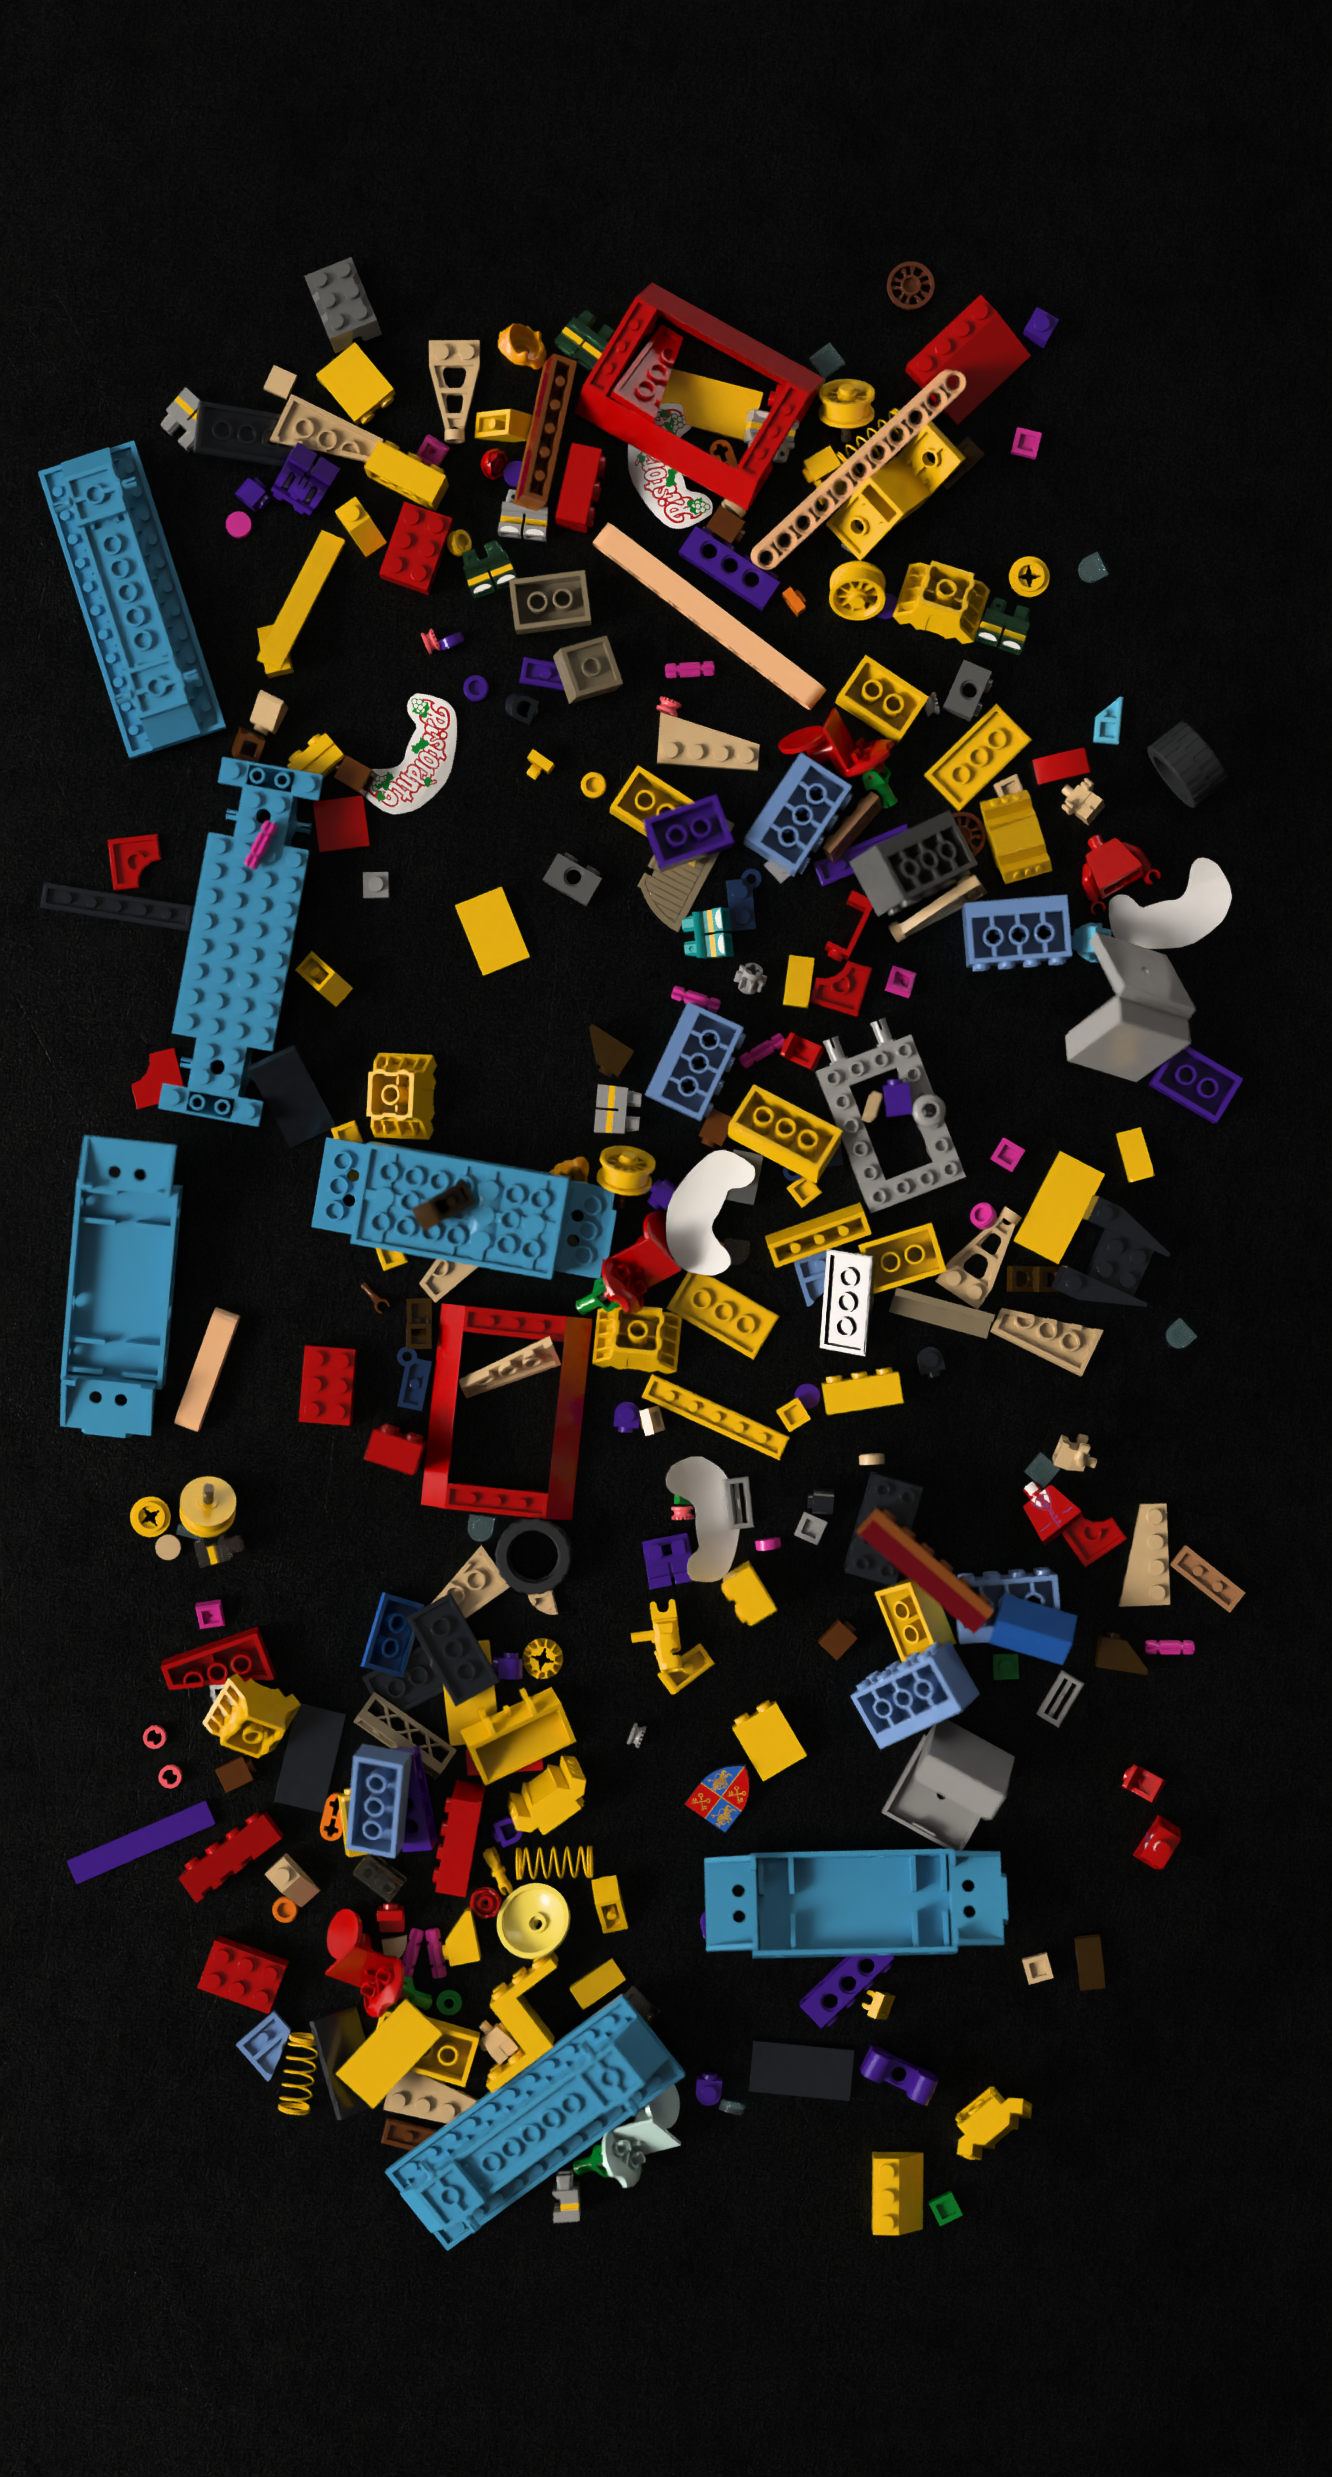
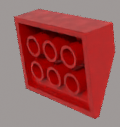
M980 295L906 365L905 371L922 389L944 370L950 369L961 372L966 379L964 390L943 409V412L958 426L1031 355L999 313ZM951 375L947 380V386L950 389L956 384L954 375ZM932 393L929 397L936 403L937 395Z

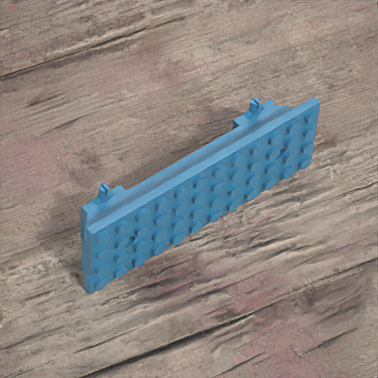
M135 441L95 451L39 471L38 474L129 758L134 759L226 729L227 727Z
M622 1993L556 2042L549 2051L493 2093L490 2091L389 2166L385 2173L399 2189L400 2195L427 2229L434 2233L448 2251L603 2137L605 2133L610 2132L631 2115L637 2113L642 2107L682 2079L686 2073Z

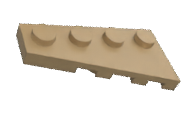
M291 394L270 438L271 442L295 446L299 442L312 451L362 462L368 461L378 440L383 442L382 438Z
M660 713L657 764L758 771L760 744Z
M436 1259L419 1284L436 1303L479 1266Z
M1001 1308L990 1332L1082 1376L1103 1330Z
M549 1336L489 1366L466 1375L459 1380L465 1397L469 1398L559 1366L561 1362Z
M1140 1504L1119 1606L1170 1605L1167 1504Z
M481 1545L433 1602L451 1593L466 1619L510 1586L501 1578L498 1568Z
M408 2071L387 2093L383 2110L449 2123L476 2103L478 2099L460 2090H456L438 2079L435 2080L431 2077Z

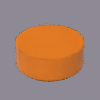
M283 1896L276 1900L272 1912L278 1921L287 1923L292 1921L298 1914V1905L288 1897Z

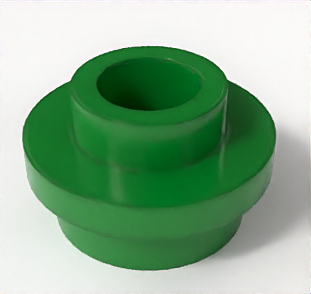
M444 1990L437 1998V2008L445 2015L456 2014L462 2006V1998L455 1990ZM446 1999H452L454 2005L452 2007H447L444 2001Z

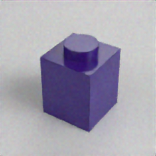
M1037 307L1022 336L1044 348L1055 330L1059 319Z
M903 1079L887 1081L888 1086L882 1087L886 1117L912 1114L909 1083L903 1084Z

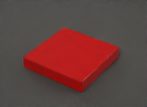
M363 795L313 802L320 853L370 846Z

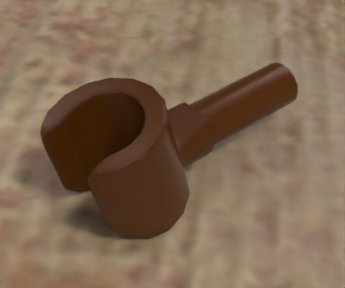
M366 1282L361 1285L373 1300L375 1310L383 1314L377 1305L383 1301L390 1307L389 1301L384 1297H379Z

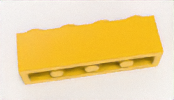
M857 1203L769 1234L765 1238L777 1268L872 1233L861 1203Z

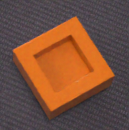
M789 587L782 593V598L797 617L805 611L806 606L804 603L806 599L798 589L794 592Z

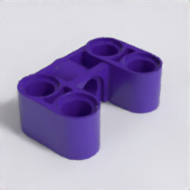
M876 2045L870 2046L860 2067L862 2075L877 2083H882L885 2080L905 2090L907 2096L912 2100L926 2106L939 2083L937 2076L932 2072L900 2059ZM896 2067H902L906 2070L905 2074L900 2078L892 2075V2071Z

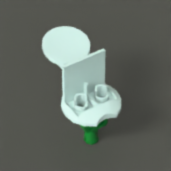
M673 2084L635 2113L633 2122L619 2124L610 2132L605 2133L602 2145H594L591 2156L575 2159V2164H573L575 2173L582 2175L595 2171L604 2178L609 2176L617 2178L623 2188L632 2187L639 2181L642 2163H646L645 2154L681 2146V2142L666 2130L676 2123L679 2115L680 2102L675 2085Z

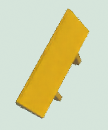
M552 1687L531 1697H528L525 1688H522L519 1691L523 1701L511 1707L506 1705L503 1707L504 1710L490 1717H487L482 1707L478 1709L482 1721L460 1731L485 1786L576 1742L561 1702Z

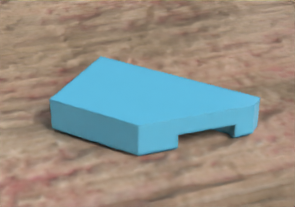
M1123 697L1116 699L1095 717L1093 743L1119 744Z

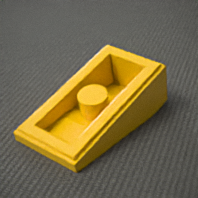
M789 955L783 1005L808 1008L815 958Z
M1141 1127L1117 1133L1116 1136L1128 1182L1155 1176Z
M700 1643L681 1656L683 1671L674 1673L660 1672L657 1674L672 1695L679 1692L715 1664Z
M611 1958L570 1985V1991L584 2010L624 1982L626 1978L613 1958Z

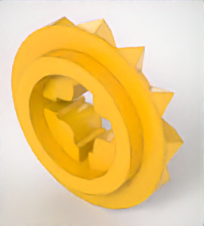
M1031 556L1017 560L1009 573L1012 589L1019 596L1029 598L1040 595L1048 586L1050 579L1049 570L1045 563ZM1028 567L1032 575L1040 576L1032 580L1030 587L1027 584V580L1018 578L1026 575Z
M150 1496L142 1498L134 1504L131 1510V1524L135 1531L142 1536H158L170 1525V1510L168 1505L160 1498ZM144 1507L150 1512L160 1511L155 1517L158 1526L155 1523L153 1524L152 1521L142 1523L147 1516Z
M540 1638L532 1641L527 1645L523 1653L525 1669L528 1674L537 1679H548L558 1673L563 1663V1654L560 1647L550 1639ZM544 1648H546V1657L554 1662H545L542 1669H539V1660L532 1657V1655L540 1656Z

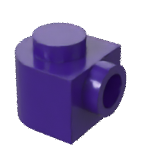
M247 478L235 492V495L255 513L259 508L264 509L271 500V497L265 491L267 487L257 478L253 480Z
M667 1178L664 1181L658 1179L650 1189L652 1195L647 1202L658 1211L660 1208L666 1211L672 1195L678 1187Z
M626 1401L617 1406L614 1415V1426L619 1427L618 1432L633 1433L634 1428L639 1429L640 1410L635 1403Z
M505 1652L504 1657L493 1658V1670L495 1673H498V1679H523L524 1658H519V1653Z
M511 1815L500 1818L493 1824V1836L497 1843L501 1842L503 1848L517 1842L523 1834V1831L516 1830Z
M704 2072L702 2076L697 2075L696 2096L698 2101L706 2106L716 2104L721 2098L722 2077H718V2074L712 2072Z

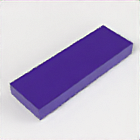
M524 657L520 683L565 691L555 662Z

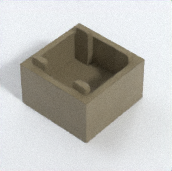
M607 635L562 648L553 656L569 704L615 691L623 684Z

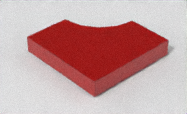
M153 834L108 840L113 890L140 888V879L144 870L152 863L162 860L159 835Z
M848 961L844 969L836 976L816 978L809 1003L857 1017L872 968Z
M175 1048L149 1054L150 1065L147 1073L140 1081L131 1084L137 1109L158 1105L163 1083L185 1087Z
M1082 1517L1062 1532V1535L1084 1567H1087L1127 1539L1112 1517L1104 1521H1091Z

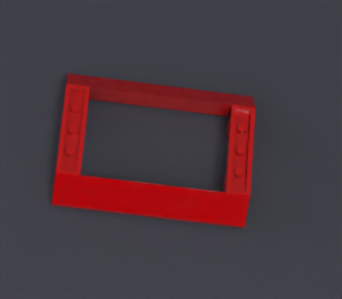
M651 283L635 297L585 381L575 414L748 511L773 469L772 460L795 422L800 424L824 384L825 378L658 285ZM659 316L785 386L736 469L658 425L648 422L635 412L610 399L613 389L621 380V374L643 337L649 339L656 328L655 323Z
M442 1303L421 1498L422 1505L530 1518L572 1520L593 1319ZM464 1332L540 1340L550 1336L552 1341L564 1342L548 1493L526 1489L513 1490L475 1486L468 1483H448Z

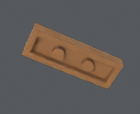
M871 791L867 797H863L857 804L856 810L850 816L844 818L837 832L826 839L823 850L827 859L835 864L880 812L883 806L878 795Z
M1186 1545L1169 1564L1229 1613L1245 1594L1243 1590Z

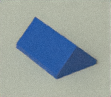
M382 1592L361 1666L403 1678L416 1636L406 1617L424 1608V1605Z
M1003 1594L989 1643L1063 1665L1072 1645L1077 1615Z

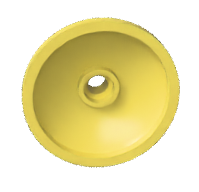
M541 1883L527 1884L514 1890L501 1905L497 1917V1931L502 1944L514 1955L525 1959H537L552 1953L561 1945L570 1926V1911L564 1897L551 1886ZM542 1922V1927L536 1929L537 1924Z

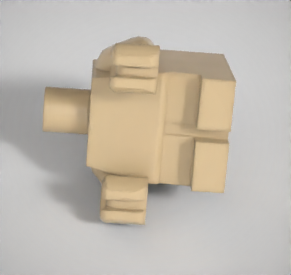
M1085 778V781L1081 782V786L1078 785L1075 789L1068 784L1063 788L1062 793L1067 798L1065 805H1062V809L1069 815L1074 813L1089 826L1105 805L1103 800L1092 792L1094 783Z
M1079 1434L1076 1443H1072L1068 1437L1061 1435L1052 1456L1053 1464L1072 1471H1084L1085 1466L1095 1468L1097 1459L1089 1455L1091 1446L1087 1444L1088 1436Z
M486 2020L480 2024L479 2028L484 2034L478 2045L482 2051L488 2050L489 2054L499 2065L519 2048L518 2042L509 2033L502 2021L493 2026Z

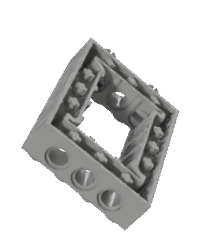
M886 1018L879 1020L882 1030H880L877 1021L870 1023L879 1043L877 1048L857 1056L845 1057L838 1036L832 1038L835 1049L832 1047L830 1039L823 1041L832 1063H830V1066L815 1072L835 1125L843 1130L841 1140L869 1213L966 1177L943 1119L939 1125L931 1128L917 1125L925 1140L927 1153L933 1162L885 1180L849 1086L897 1068L899 1079H903V1084L909 1083L912 1107L919 1097L926 1094L934 1095L912 1035L898 1040L893 1039Z

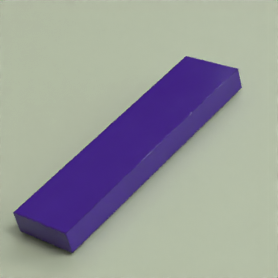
M902 825L848 848L835 864L827 859V857L814 862L813 866L822 887L855 874L849 862L873 846L909 830L907 825Z

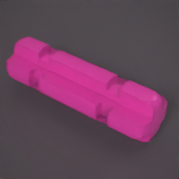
M704 661L703 664H700V662L679 663V665H676V663L665 665L667 678H676L678 675L680 677L700 676V674L712 676L715 673L713 661Z
M266 820L261 828L263 830L262 833L259 832L250 849L251 854H248L244 861V864L252 869L258 868L261 862L260 858L264 856L272 841L271 836H274L278 829V826Z
M675 986L671 994V998L680 1002L683 1000L686 1004L690 1002L704 1009L705 1007L708 1011L714 1013L718 1011L720 1006L719 999L713 997L710 999L707 998V995L692 990L685 991V988Z
M778 1033L771 1037L770 1041L766 1040L751 1049L750 1053L746 1052L741 1055L739 1061L742 1066L748 1068L754 1064V1061L758 1062L773 1053L774 1049H780L784 1041L783 1036Z
M1179 1640L1145 1641L1146 1654H1156V1652H1159V1654H1180V1652H1183V1654H1194L1195 1644L1192 1640H1183V1642Z
M412 1928L409 1935L410 1941L407 1942L402 1960L405 1977H412L414 1972L413 1965L416 1964L421 1947L419 1943L422 1942L424 1931Z
M430 1928L425 1931L426 1941H429L427 1949L430 1965H433L431 1973L433 1978H442L447 1975L446 1965H443L445 1959L442 1942H439L441 1938L439 1928Z

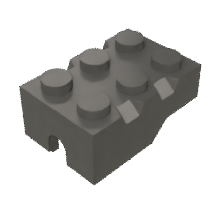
M351 257L304 276L335 353L350 347L353 344L352 340L356 337L361 336L363 341H367L382 335Z

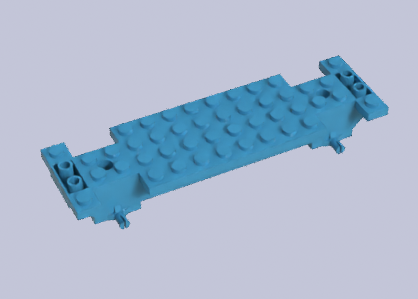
M222 757L218 783L243 787L239 811L228 808V814H226V819L237 821L234 837L209 832L172 1029L173 1034L197 1038L193 1059L183 1056L181 1058V1061L191 1064L180 1062V1067L191 1069L188 1088L163 1083L159 1109L260 1126L264 1102L244 1098L246 1086L250 1080H254L248 1070V1066L251 1065L252 1048L272 1052L274 1050L310 854L309 850L290 847L296 832L311 834L312 824L298 822V798L319 801L323 775ZM263 811H269L271 813L270 822L276 824L278 829L275 835L271 836L272 841L264 856L260 858L261 862L258 868L252 869L246 866L244 861L247 855L251 854L250 849L259 832L262 833L263 831L261 829L263 824L259 823L258 816ZM216 1061H222L225 1065V1070L220 1075H216L212 1070L213 1064Z

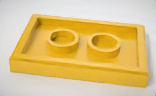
M502 887L455 905L483 976L530 958Z

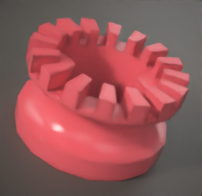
M432 629L429 630L428 634L421 633L429 655L435 649L441 650Z
M660 697L661 704L657 705L656 709L677 717L678 713L676 711L678 708H681V704L676 701L673 702L672 699L669 701V698Z
M694 1506L671 1507V1510L674 1511L672 1520H682L683 1517L684 1520L686 1518L694 1519V1515L691 1513Z
M160 1725L150 1726L143 1735L145 1745L152 1749L161 1747L167 1740V1732ZM155 1730L156 1734L161 1733L162 1739L160 1743L155 1744L154 1740L149 1741L148 1734L150 1731Z
M166 1765L159 1773V1782L165 1788H174L182 1780V1771L176 1765ZM166 1770H173V1774L177 1775L176 1782L169 1783L168 1779L164 1778Z

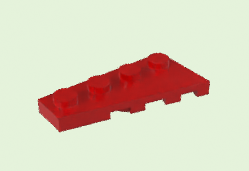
M661 324L613 389L610 397L653 424L683 337Z

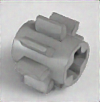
M748 963L745 966L740 965L734 981L739 982L738 988L741 992L754 994L756 991L761 992L762 987L765 986L767 976L762 975L763 969L761 966L755 963Z

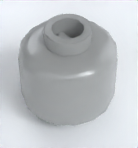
M933 1094L919 1097L912 1107V1116L915 1122L925 1128L939 1125L946 1114L944 1102Z

